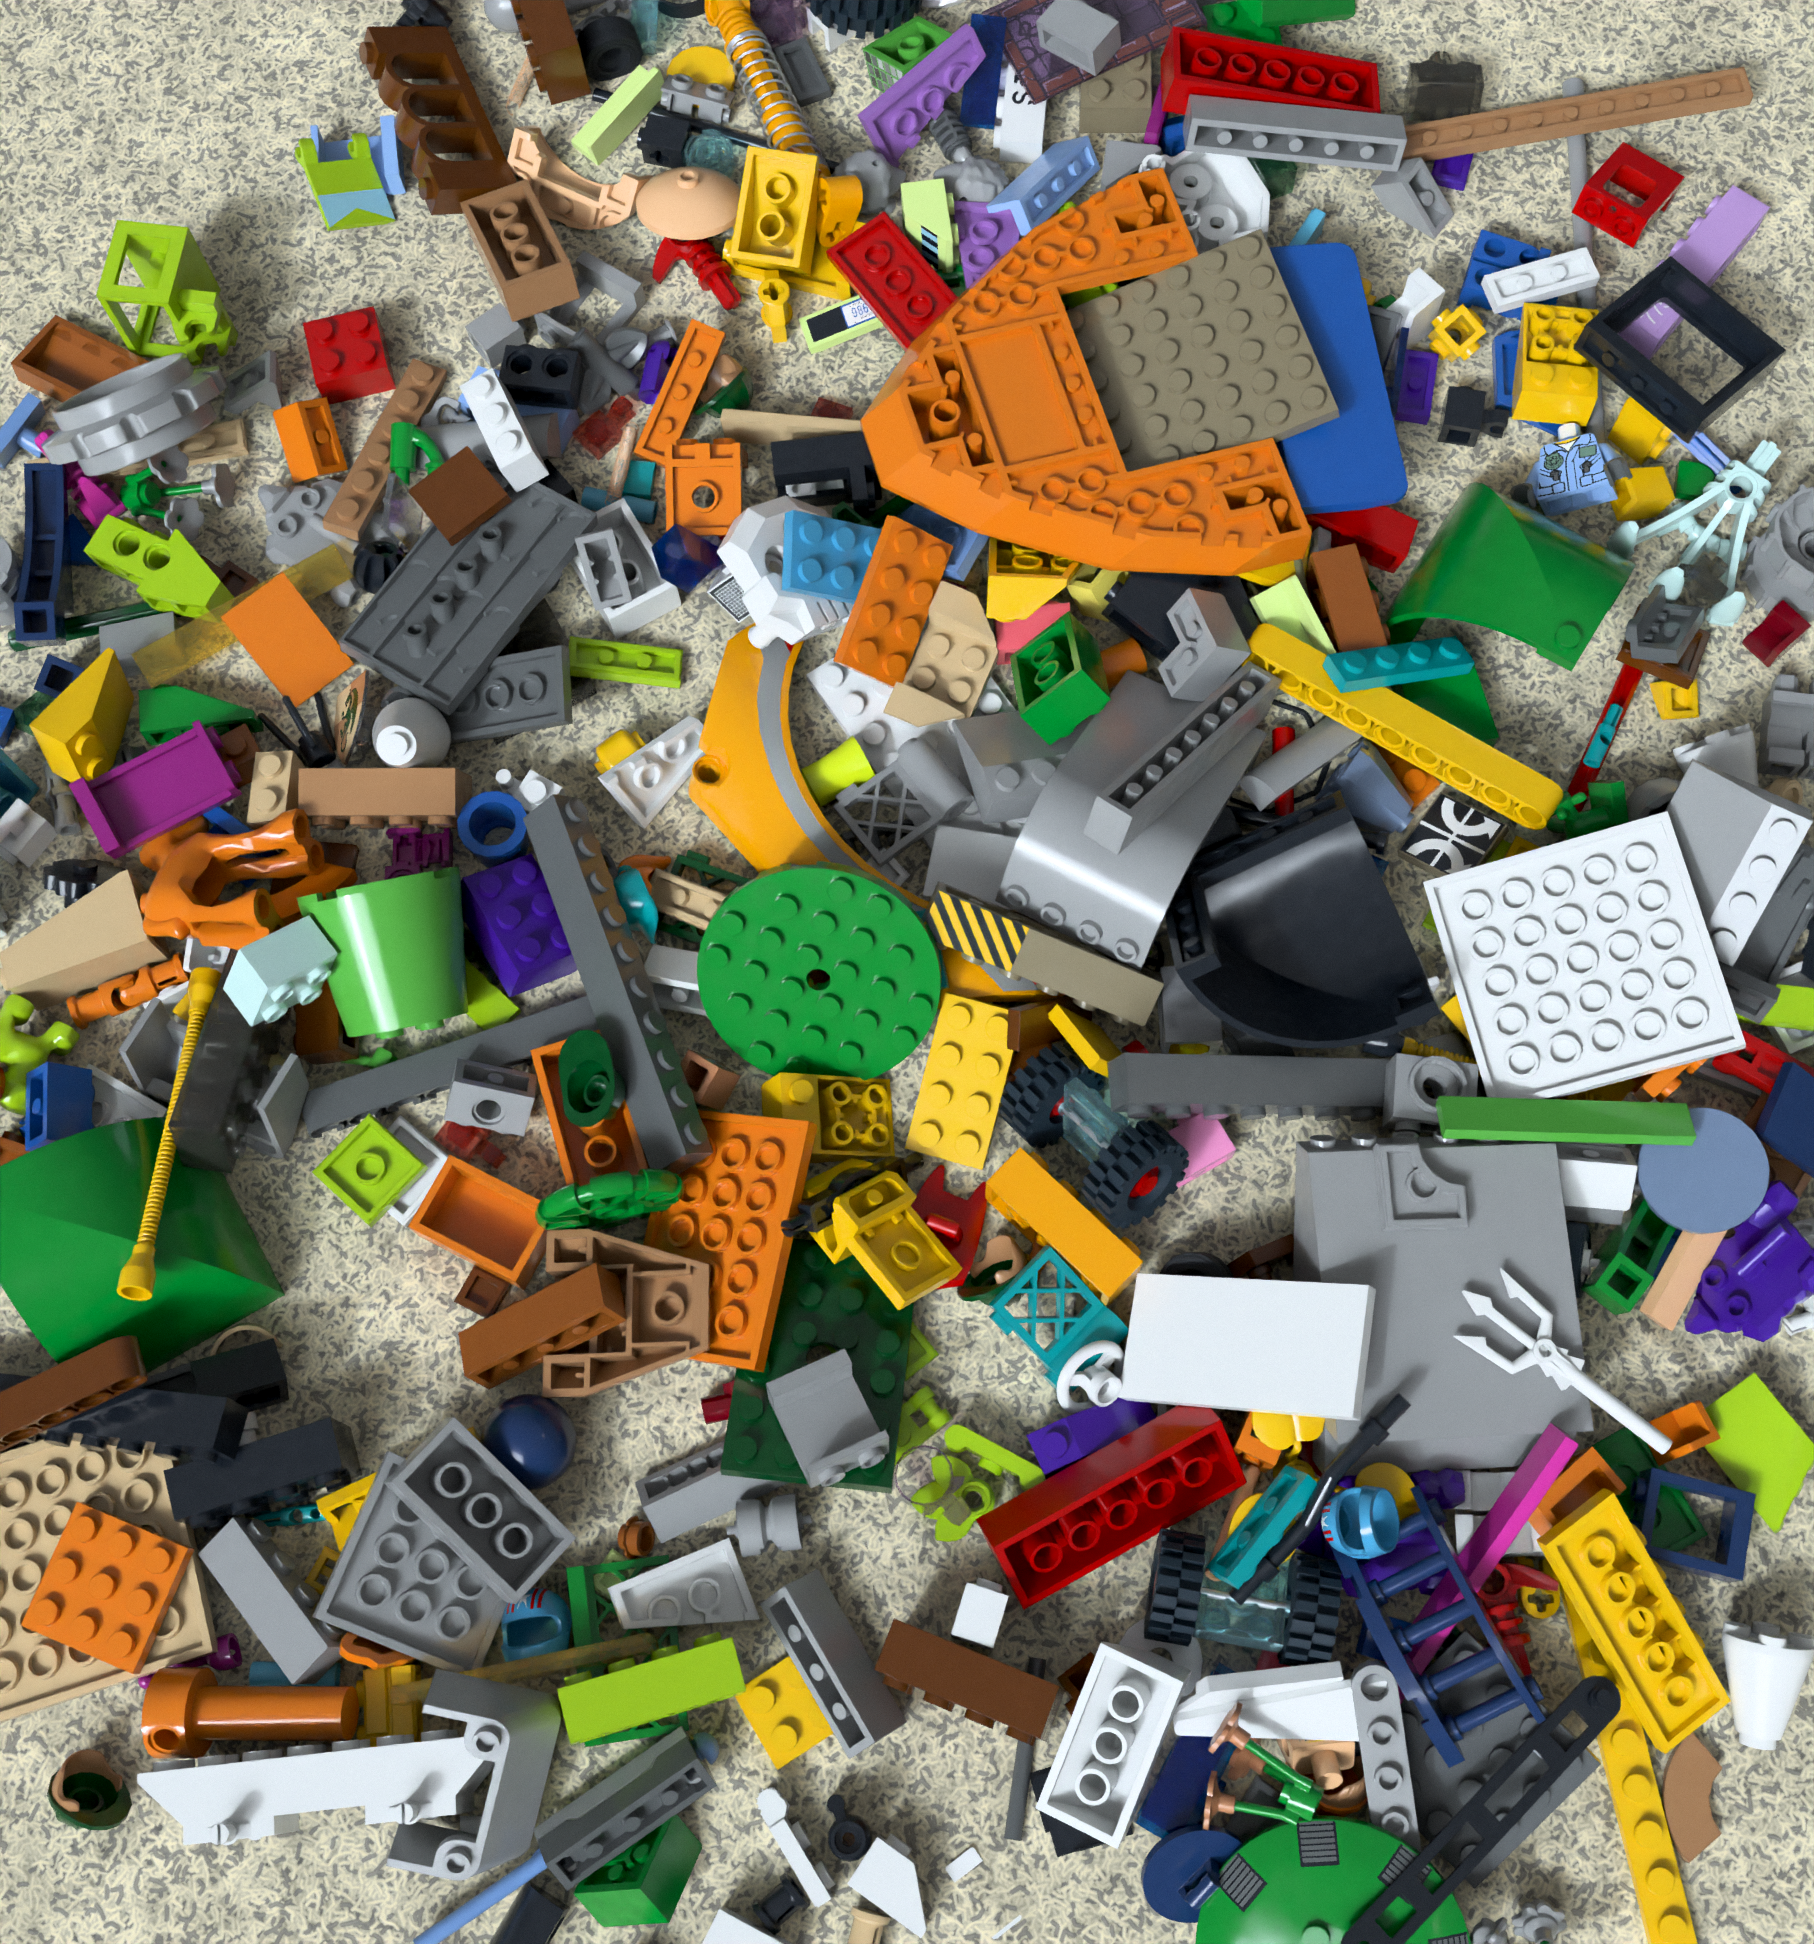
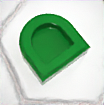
M1679 460L1676 465L1673 493L1675 498L1693 501L1703 495V489L1706 484L1715 479L1713 471L1701 463Z

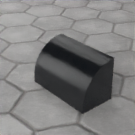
M274 1338L190 1362L196 1393L199 1395L227 1397L248 1408L249 1412L289 1400L287 1377Z
M528 1881L522 1886L489 1944H550L571 1907L531 1881Z

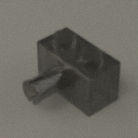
M1437 51L1430 56L1429 60L1422 61L1421 63H1410L1404 94L1406 120L1435 121L1479 113L1484 88L1481 65L1468 61L1451 64V57L1445 51H1443V59L1440 58V51Z

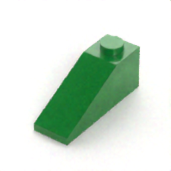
M158 684L153 686L152 689L138 690L140 733L151 746L164 744L193 729L192 722L198 719L206 728L213 726L219 736L245 723L252 733L264 731L263 723L253 710L168 684Z

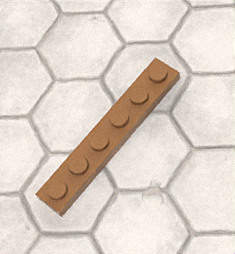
M414 358L412 359L322 521L325 530L356 541L360 540L395 476V472L389 469L391 424L406 422L420 427L422 417L430 412L447 379V370Z

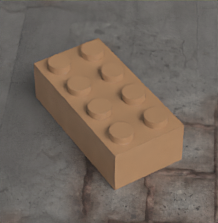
M527 179L460 202L472 241L512 322L529 318L534 314L556 306H562L567 302L580 298L571 263Z
M299 768L298 809L305 811L308 819L311 820V825L322 826V829L344 830L346 829V823H350L352 826H360V829L381 830L384 829V822H389V825L398 826V828L422 829V822H428V825L437 826L438 829H458L457 819L460 811L472 798V776L457 768Z

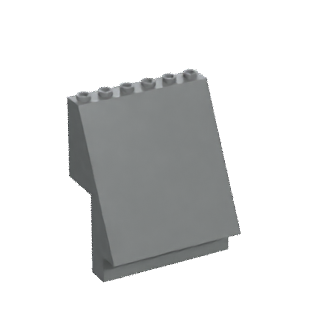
M1441 1130L1434 1131L1433 1136L1418 1137V1134L1413 1132H1395L1392 1134V1138H1377L1373 1134L1357 1133L1351 1135V1139L1336 1140L1334 1136L1313 1135L1310 1137V1141H1296L1293 1281L1370 1285L1376 1289L1360 1421L1325 1418L1323 1432L1317 1439L1313 1440L1312 1460L1321 1473L1361 1432L1358 1427L1370 1415L1375 1417L1397 1393H1400L1411 1406L1388 1429L1390 1435L1378 1447L1374 1444L1344 1476L1358 1475L1364 1467L1376 1462L1393 1464L1404 1472L1440 1471L1445 1468L1459 1470L1521 1466L1550 1422L1562 1429L1575 1441L1576 1432L1594 1431L1590 1399L1572 1385L1566 1390L1561 1391L1553 1376L1546 1377L1538 1364L1510 1374L1453 1337H1486V1345L1510 1361H1514L1528 1349V1347L1486 1315L1476 1316L1461 1292L1465 1290L1491 1298L1493 1308L1536 1340L1541 1318L1518 1297L1510 1299L1500 1272V1268H1502L1553 1314L1551 1341L1557 1347L1567 1349V1355L1584 1360L1555 1142L1442 1138ZM1419 1143L1423 1158L1434 1173L1447 1181L1465 1184L1470 1227L1454 1230L1381 1232L1373 1146L1376 1144ZM1584 1362V1365H1583L1581 1371L1586 1374V1368H1585V1362Z

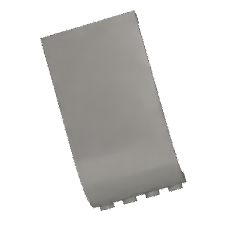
M1128 669L1111 692V700L1107 702L1103 710L1095 714L1043 788L1015 844L995 901L1141 971L1147 961L1164 917L1189 866L1245 773L1254 766L1268 733L1257 728L1252 729L1119 855H1116L1083 834L1097 795L1201 704L1199 701L1172 698L1166 686Z

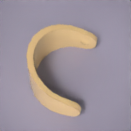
M250 1322L239 1323L231 1326L218 1337L211 1349L210 1356L217 1354L221 1342L226 1337L242 1330H253L263 1333L269 1339L274 1338L278 1348L284 1345L269 1329L260 1324Z

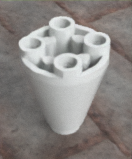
M1749 723L1712 734L1699 742H1692L1673 749L1677 765L1684 774L1691 760L1695 759L1759 787L1755 737Z
M1724 1621L1722 1645L1735 1730L1739 1732V1743L1761 1750H1775L1776 1742L1781 1740L1814 1658V1636L1796 1632H1789L1788 1636L1780 1634V1626L1767 1622L1753 1621L1751 1629V1626L1744 1623Z

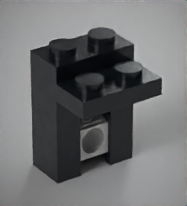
M863 432L770 442L778 498L787 495L815 507L838 505L842 501L846 504L853 503V510L861 517H868L876 511V500H882L881 485Z

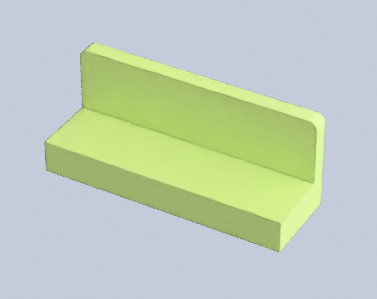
M638 65L572 138L571 143L573 147L599 166L660 101L663 93L661 87L664 83L661 71L654 66L648 72L641 65Z
M1296 575L1250 599L1262 624L1267 623L1276 626L1326 655L1336 653Z

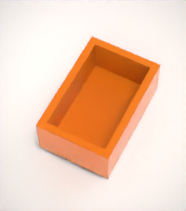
M452 1155L448 1156L408 1226L419 1237L522 1290L526 1289L546 1253L547 1231H549L542 1228L535 1218V1210L541 1200Z

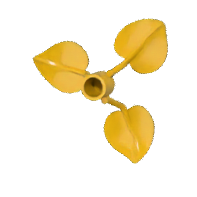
M1252 1412V1427L1255 1435L1262 1443L1276 1450H1284L1293 1445L1292 1450L1288 1451L1285 1457L1280 1458L1273 1468L1274 1479L1287 1465L1309 1474L1318 1483L1320 1478L1315 1477L1312 1467L1307 1462L1296 1457L1302 1450L1301 1441H1312L1321 1435L1325 1418ZM1376 1462L1364 1467L1357 1475L1355 1487H1362L1363 1485L1387 1489L1392 1494L1398 1509L1399 1521L1420 1510L1411 1491V1488L1415 1487L1410 1477L1399 1467L1386 1462ZM1336 1485L1333 1492L1337 1493L1347 1488ZM1264 1493L1250 1495L1237 1506L1230 1521L1227 1540ZM1294 1518L1284 1530V1534L1296 1523ZM1295 1550L1285 1559L1284 1562H1286L1293 1555Z

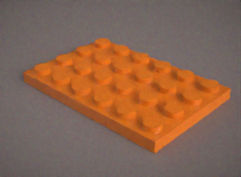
M698 1110L702 1123L707 1130L713 1153L681 1174H677L684 1183L682 1197L665 1211L650 1212L643 1245L711 1266L710 1350L686 1360L764 1372L793 1237H787L781 1229L785 1227H781V1222L799 1213L798 1205L802 1200L818 1125L804 1120Z

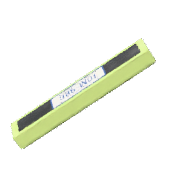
M859 295L799 319L811 354L824 351L883 327V324Z

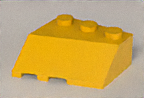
M989 537L986 618H995L1000 622L1027 619L1064 589L1083 563Z

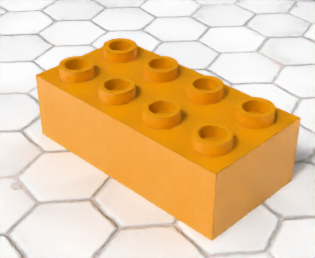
M1020 1147L986 1181L985 1198L1031 1243H1033L1037 1232L1038 1235L1035 1241L1043 1247L1045 1245L1051 1246L1094 1295L1108 1308L1137 1278V1273L1140 1272L1143 1260L1139 1258L1141 1251L1127 1237L1123 1236L1119 1239L1108 1229L1111 1225L1110 1222L1095 1208H1091L1090 1211L1077 1200L1080 1195L1072 1185L1064 1179L1057 1182L1047 1172L1050 1169L1048 1164L1037 1153L1031 1151L1027 1154Z

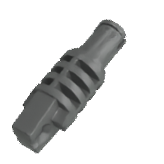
M945 100L944 110L936 120L931 118L928 126L945 159L957 163L953 158L954 152L958 148L967 147L971 155L974 156L971 151L973 143L959 116L947 100Z

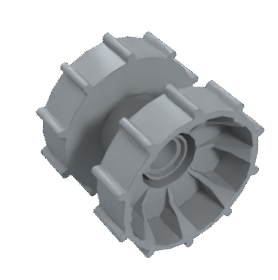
M1801 484L1796 492L1782 505L1779 503L1774 505L1765 519L1769 523L1767 531L1761 537L1754 536L1747 546L1746 552L1749 553L1745 571L1741 575L1740 580L1746 581L1750 593L1757 602L1755 605L1756 609L1762 607L1770 613L1778 603L1784 600L1809 622L1814 621V558L1807 554L1809 553L1814 556V487L1806 488L1804 484Z

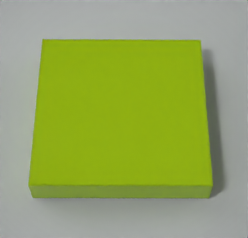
M369 1113L312 1173L372 1228L429 1168Z

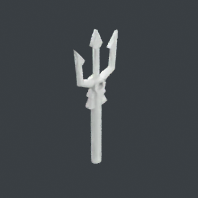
M1500 1268V1272L1510 1299L1518 1297L1541 1318L1536 1340L1493 1308L1491 1298L1465 1290L1461 1291L1476 1316L1486 1315L1528 1347V1349L1514 1361H1510L1487 1346L1486 1337H1453L1510 1374L1517 1373L1535 1364L1540 1365L1546 1377L1553 1376L1561 1391L1566 1390L1572 1385L1659 1453L1664 1454L1669 1450L1673 1443L1670 1438L1582 1372L1585 1360L1567 1355V1349L1557 1347L1551 1341L1553 1314L1502 1268Z

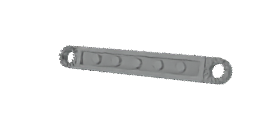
M1368 1660L1365 1663H1360L1354 1669L1351 1676V1689L1370 1822L1402 1838L1421 1852L1398 1685L1387 1664L1381 1663L1379 1660ZM1378 1674L1384 1677L1387 1681L1385 1692H1382L1380 1696L1375 1695V1697L1364 1693L1361 1689V1683L1366 1676Z

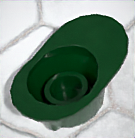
M590 1029L579 1030L570 1035L561 1048L558 1058L559 1077L565 1115L571 1123L579 1127H591L602 1119L611 1120L616 1118V1112L625 1099L626 1086L623 1077L613 1066L612 1054L607 1041L601 1034Z

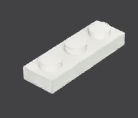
M1587 247L1484 275L1481 286L1494 314L1522 307L1524 303H1536L1596 286L1600 275Z

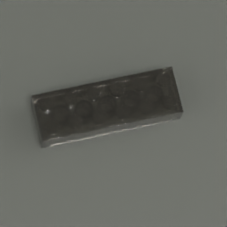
M230 948L168 1124L183 1167L230 1174L233 1173L237 1159L244 1157L247 1147V1136L245 1134L248 1125L254 1124L258 1114L257 1097L260 1089L267 1087L270 1072L268 1064L271 1055H277L281 1043V1033L279 1031L282 1022L289 1020L292 1006L289 1007L288 1011L274 1022L267 1023L264 1020L252 1027L249 1025L223 989L238 953V950Z

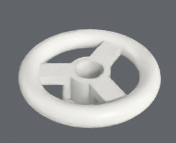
M1108 1340L1094 1341L1080 1348L1069 1358L1060 1372L1056 1387L1058 1402L1065 1411L1075 1414L1096 1405L1105 1407L1112 1404L1118 1398L1119 1391L1122 1388L1121 1376L1125 1353L1119 1345ZM1103 1353L1094 1365L1089 1366L1084 1371H1076L1088 1358ZM1114 1362V1371L1111 1373L1108 1368ZM1069 1386H1081L1087 1391L1088 1401L1082 1403L1074 1402L1069 1395Z

